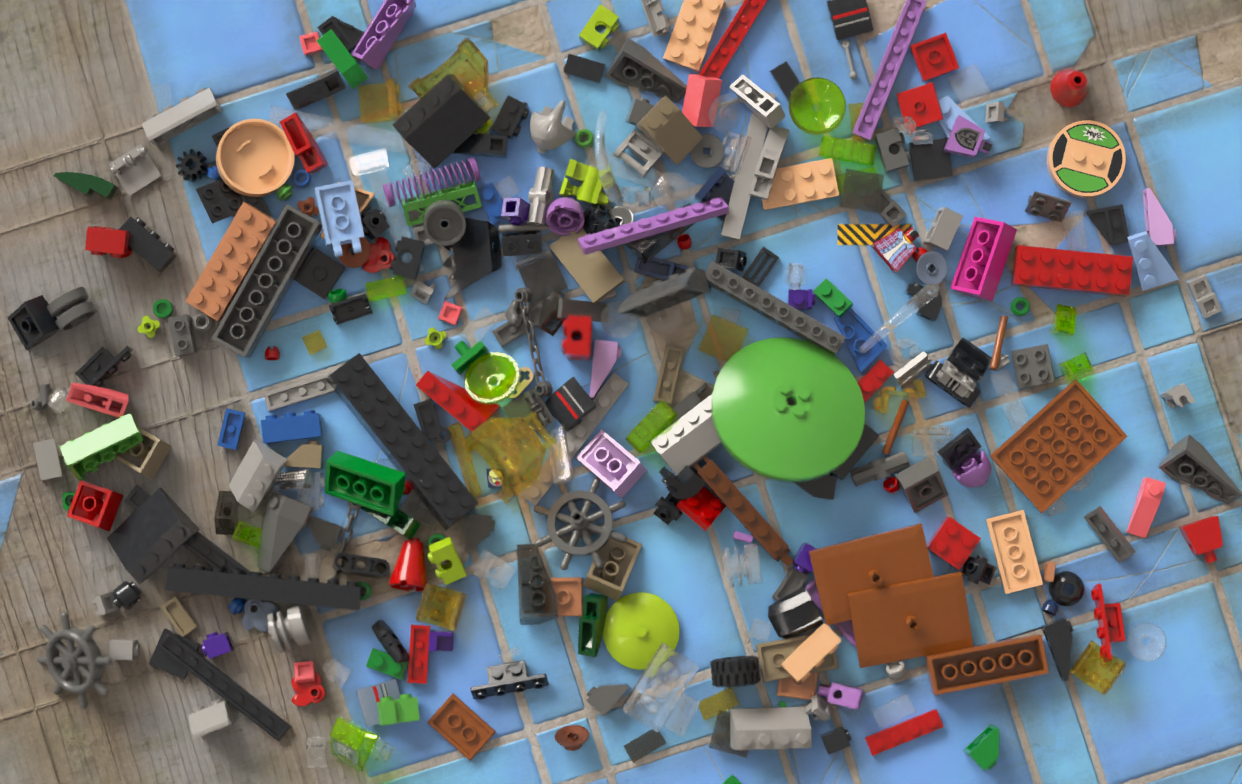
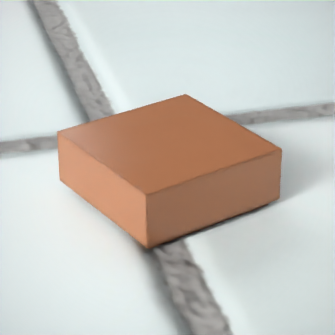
M1045 562L1043 581H1054L1056 563Z

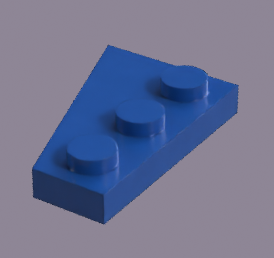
M852 308L841 318L838 316L834 318L841 335L846 337L844 341L860 373L888 347Z

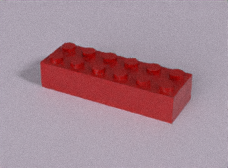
M1018 245L1014 250L1011 285L1126 297L1130 295L1133 257Z

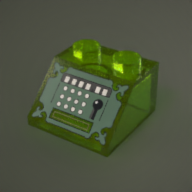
M338 717L330 732L331 753L356 769L363 771L379 736L352 720Z

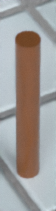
M1003 315L1000 317L990 364V370L993 371L998 369L1008 317Z
M902 399L884 445L883 454H890L909 401Z

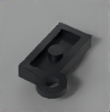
M428 399L413 404L421 430L427 439L437 438L438 441L443 443L449 441L451 432L448 428H441L433 400ZM442 431H445L447 433V437L445 439H442L440 437V433Z

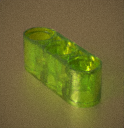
M822 136L819 156L872 166L876 146L836 137Z
M664 400L660 401L629 433L626 441L638 453H642L651 445L650 441L670 425L676 418L677 413Z

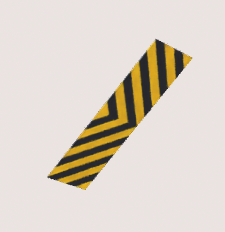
M837 224V245H872L899 228L905 234L912 228V224H896L894 227H891L889 224Z

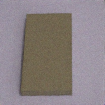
M582 227L577 233H575L576 231H569L570 235H563L552 243L549 248L595 305L625 281L601 250L584 255L578 245V238L587 235Z
M811 634L756 644L763 683L791 677L780 664ZM836 650L832 654H826L823 657V663L817 668L814 666L809 672L816 673L838 669Z

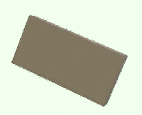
M177 596L160 607L180 636L186 637L199 627Z

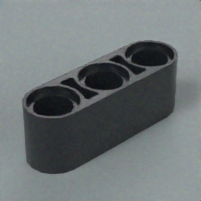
M935 360L925 374V377L960 403L970 408L981 391L975 387L973 392L970 391L971 394L968 398H962L955 393L956 389L952 391L957 382L956 380H954L949 388L947 385L951 379L946 385L937 380L936 374L941 370L943 364Z
M348 553L338 554L332 563L336 572L375 579L384 578L390 570L389 563L384 559ZM341 558L346 560L347 566L340 567L337 560ZM360 561L365 563L366 569L359 570L356 563ZM376 565H382L385 568V572L378 573L375 568Z

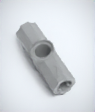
M537 168L534 188L530 189L528 195L531 205L527 223L530 225L542 227L545 224L547 208L553 202V191L551 188L555 171L551 168Z

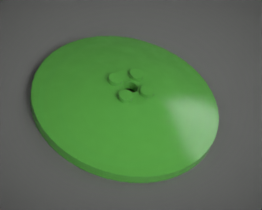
M781 337L769 338L742 348L723 366L712 392V419L721 442L728 452L742 465L770 479L801 482L829 474L850 457L863 432L865 422L864 400L853 374L835 355L805 340ZM793 399L796 402V405L790 406L787 404L786 400Z

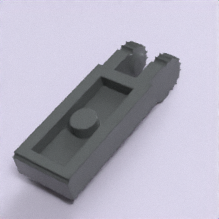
M704 383L695 392H691L664 415L671 425L702 402L697 395L706 390L708 384Z

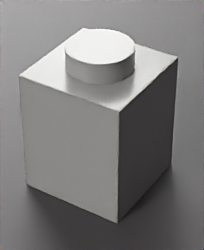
M110 640L109 657L112 660L136 659V656L139 655V644H136L137 640Z

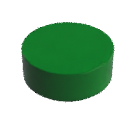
M335 289L328 293V299L331 303H337L348 298L345 289Z
M160 299L154 303L153 312L159 318H168L173 313V305L168 300Z

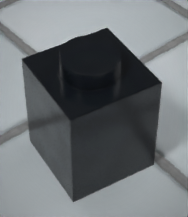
M842 726L820 735L829 755L849 747V741L852 740L848 730H844Z

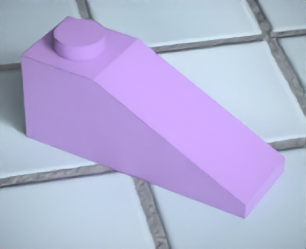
M1146 188L1142 191L1146 232L1156 247L1173 245L1174 241H1176V230L1173 229L1171 221L1152 190Z
M595 340L590 398L595 397L614 367L616 359L621 357V347H618V342Z

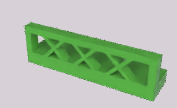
M475 180L472 183L471 181L466 182V185L465 183H462L461 186L459 184L455 185V188L451 186L449 190L443 188V192L439 189L437 194L435 191H432L431 195L429 192L425 193V197L421 194L419 199L417 196H413L414 200L409 197L407 198L408 202L402 199V208L407 225L412 226L423 223L426 209L438 200H454L458 202L459 206L463 205L461 207L463 212L482 207ZM474 194L477 203L468 205L463 201L466 196ZM417 210L421 214L419 218L410 220L408 211Z

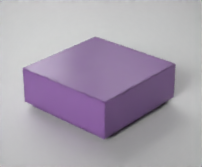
M734 531L733 539L752 543L754 536Z

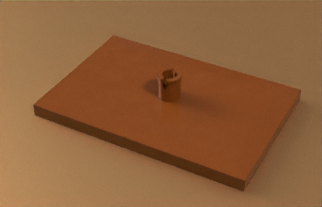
M1074 379L997 448L990 457L1037 510L1043 513L1128 436L1078 380Z
M921 523L808 551L827 626L851 620L847 593L934 577Z
M961 572L847 593L860 668L973 647Z

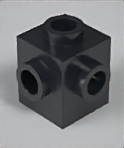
M368 209L360 215L364 235H367L371 241L390 227L386 222V216L380 210L374 209L370 211Z
M671 493L665 498L661 496L655 504L658 508L653 514L667 525L672 520L677 521L683 514L676 506L681 499L673 497Z
M979 555L976 558L969 556L964 564L962 574L968 576L967 580L972 583L978 584L980 581L990 585L997 567L987 563L988 559Z

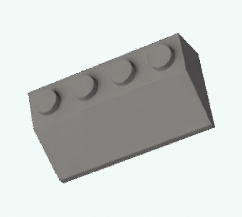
M202 88L196 92L197 95L181 99L179 101L180 104L164 108L162 110L163 113L147 117L145 119L146 122L142 123L148 140L153 145L158 146L222 112L223 109L211 88Z
M712 395L650 441L676 476L686 465L689 467L693 466L722 443L712 419Z
M805 707L730 709V747L735 750L811 748V725Z

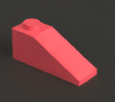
M72 382L66 401L119 418L124 415L128 404V394L110 388Z
M1148 477L1142 479L1126 533L1146 538L1161 502L1166 483Z

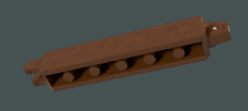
M704 456L702 459L707 464L703 468H700L697 463L693 465L698 471L697 474L700 475L711 490L777 562L782 560L787 566L794 562L787 554L791 551L788 548L789 546L713 460H709L707 456Z

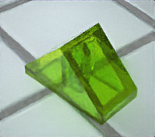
M1057 304L1050 333L1066 337L1073 336L1075 333L1076 308Z
M1086 352L1058 364L1065 381L1072 380L1093 370Z
M239 521L232 539L260 549L263 529L246 521Z

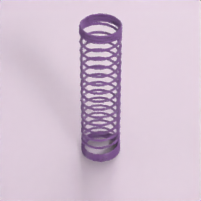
M473 157L471 159H467V166L463 160L461 161V167L456 162L455 169L453 165L450 164L449 171L446 166L443 167V172L438 167V176L435 170L432 169V177L430 173L426 171V179L424 175L420 173V181L417 175H414V182L412 178L409 176L408 184L404 178L402 179V185L399 182V180H397V189L393 182L390 183V187L388 183L383 184L382 186L388 206L390 208L396 206L392 185L397 194L400 204H402L398 184L402 190L405 201L408 202L404 182L407 186L411 199L414 200L410 180L412 182L418 199L420 197L418 193L416 179L420 185L423 196H426L423 187L422 177L425 181L428 192L431 195L428 175L434 187L435 193L437 194L433 172L437 178L440 189L443 192L439 170L442 174L447 190H449V186L446 178L445 169L449 175L453 188H455L451 167L454 171L459 186H461L458 176L457 166L461 172L465 185L467 184L464 175L463 164L466 168L471 183L473 181L471 178L470 169L474 180L476 182L481 180L479 168L475 158Z

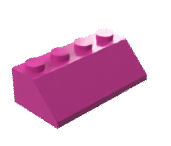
M974 217L950 289L993 302L1017 229L1005 222Z

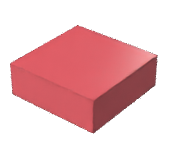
M318 32L299 36L305 56L323 51L316 41L320 38Z
M444 301L438 319L456 326L463 308Z
M314 661L294 663L296 683L315 681Z

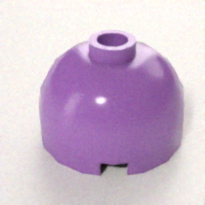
M568 197L554 200L548 207L546 223L550 226L549 229L558 235L565 236L570 235L569 231L579 232L584 225L582 206L576 200Z
M976 451L974 455L964 460L958 468H954L952 474L965 487H982L988 482L992 467L983 451L981 453Z

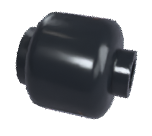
M124 581L113 590L112 593L115 598L112 601L119 609L121 607L130 609L140 601V594L142 592L133 581L130 583Z

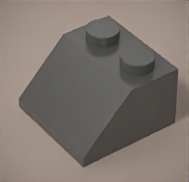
M930 457L895 475L914 513L948 495L940 472Z

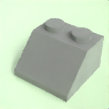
M220 698L210 702L211 706L205 709L203 705L192 709L193 713L188 715L193 739L235 722L230 705L226 700L222 702Z

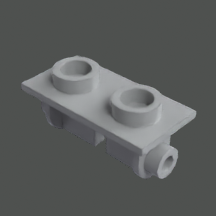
M642 0L641 3L653 37L667 35L670 25L666 15H660V12L664 11L661 0Z

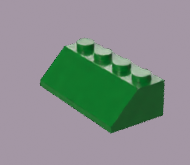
M337 451L326 461V494L390 516L395 515L405 490L406 473L341 451Z

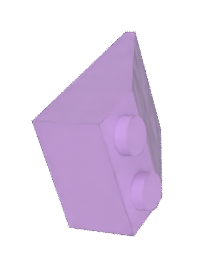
M602 429L576 456L586 468L621 499L647 472L640 461Z

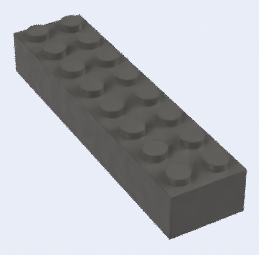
M285 205L214 333L213 340L245 358L251 357L323 227L321 222L291 205Z

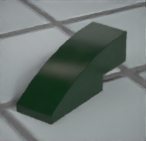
M75 172L54 174L55 178L89 197L95 191L111 200L118 188L115 184L93 175Z
M364 506L361 507L362 510L410 540L421 525L417 520L398 508L395 515L390 516Z
M594 593L584 596L583 615L579 617L578 654L597 657L605 626L608 596Z

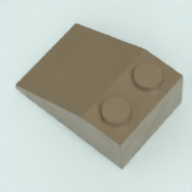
M667 96L662 97L636 125L676 165L703 138L682 111Z
M139 428L144 440L125 453H117L115 459L153 480L172 446Z
M610 538L607 544L598 551L603 567L597 568L593 561L583 586L618 601L642 544L627 538L626 542Z

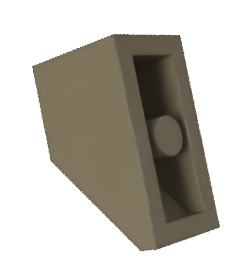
M308 441V444H302L286 458L287 462L284 467L323 469L324 446L319 445V441Z

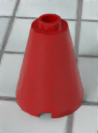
M1065 69L1058 72L1050 84L1052 98L1064 107H1074L1082 103L1089 89L1086 76L1074 69Z
M412 538L403 542L389 581L391 588L409 591L410 589H416L415 592L427 591L423 543L419 542L420 539Z

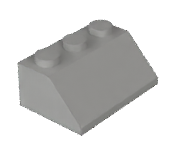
M255 439L228 485L237 502L255 512L263 504L287 459Z

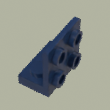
M719 166L695 195V199L701 203L712 198L722 197L725 203L729 205L734 180L725 174L726 170ZM726 214L717 217L724 222Z

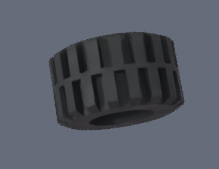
M756 656L718 658L710 662L712 685L715 687L746 686L757 684L761 681L759 658Z

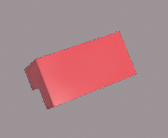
M689 74L682 113L693 126L714 127L722 80L698 74Z

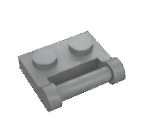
M634 129L615 150L613 155L618 159L621 158L644 178L664 153L650 139ZM626 149H629L640 159L646 162V164L644 166L641 165L639 162H637L624 151Z

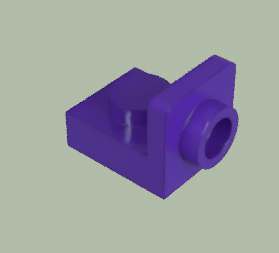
M788 289V304L792 307L811 310L812 305H815L816 294H812V289Z

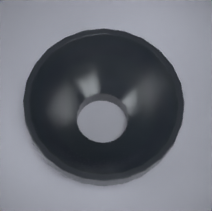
M1068 571L1060 572L1054 576V581L1049 583V594L1057 604L1072 606L1082 599L1084 584L1077 574ZM1067 583L1072 584L1074 587L1071 595H1066L1063 592V587Z

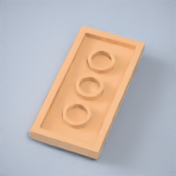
M684 0L663 59L699 72L724 0Z
M832 158L777 168L768 200L762 199L763 209L769 210L838 197L839 192Z
M1024 510L985 519L1004 593L1008 594L1043 585Z

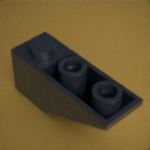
M335 68L289 91L286 95L294 110H298L345 89L346 84L338 69Z
M473 134L452 154L507 158L508 137L491 134Z
M830 472L816 479L793 483L812 497L834 500L837 477L832 476L833 473Z

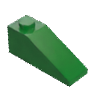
M332 29L316 40L353 89L368 79V76Z

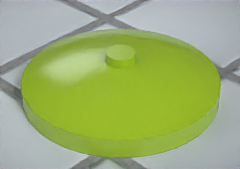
M645 592L631 593L620 598L608 610L603 639L610 655L620 664L637 670L650 669L665 662L674 652L679 640V623L674 610L662 598Z

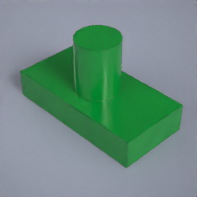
M481 340L472 348H469L464 341H460L454 348L461 357L451 366L461 375L489 350Z

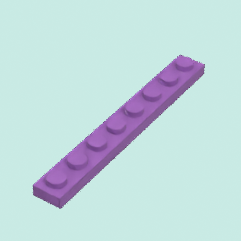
M905 1L852 131L853 135L867 141L871 140L927 1Z
M722 197L712 198L711 200L678 208L667 213L640 219L639 221L623 224L615 228L605 229L598 233L588 234L578 238V245L584 255L724 215L729 213V208Z

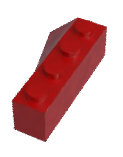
M429 371L416 384L419 389L475 435L500 407V405Z

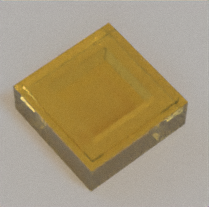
M320 330L302 337L309 355L327 348Z
M922 379L912 381L917 399L926 397L927 394Z

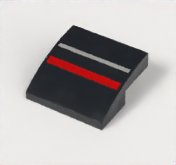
M866 0L826 1L836 40L874 31Z
M574 376L557 389L545 402L566 432L581 423L582 418L596 408L595 403Z

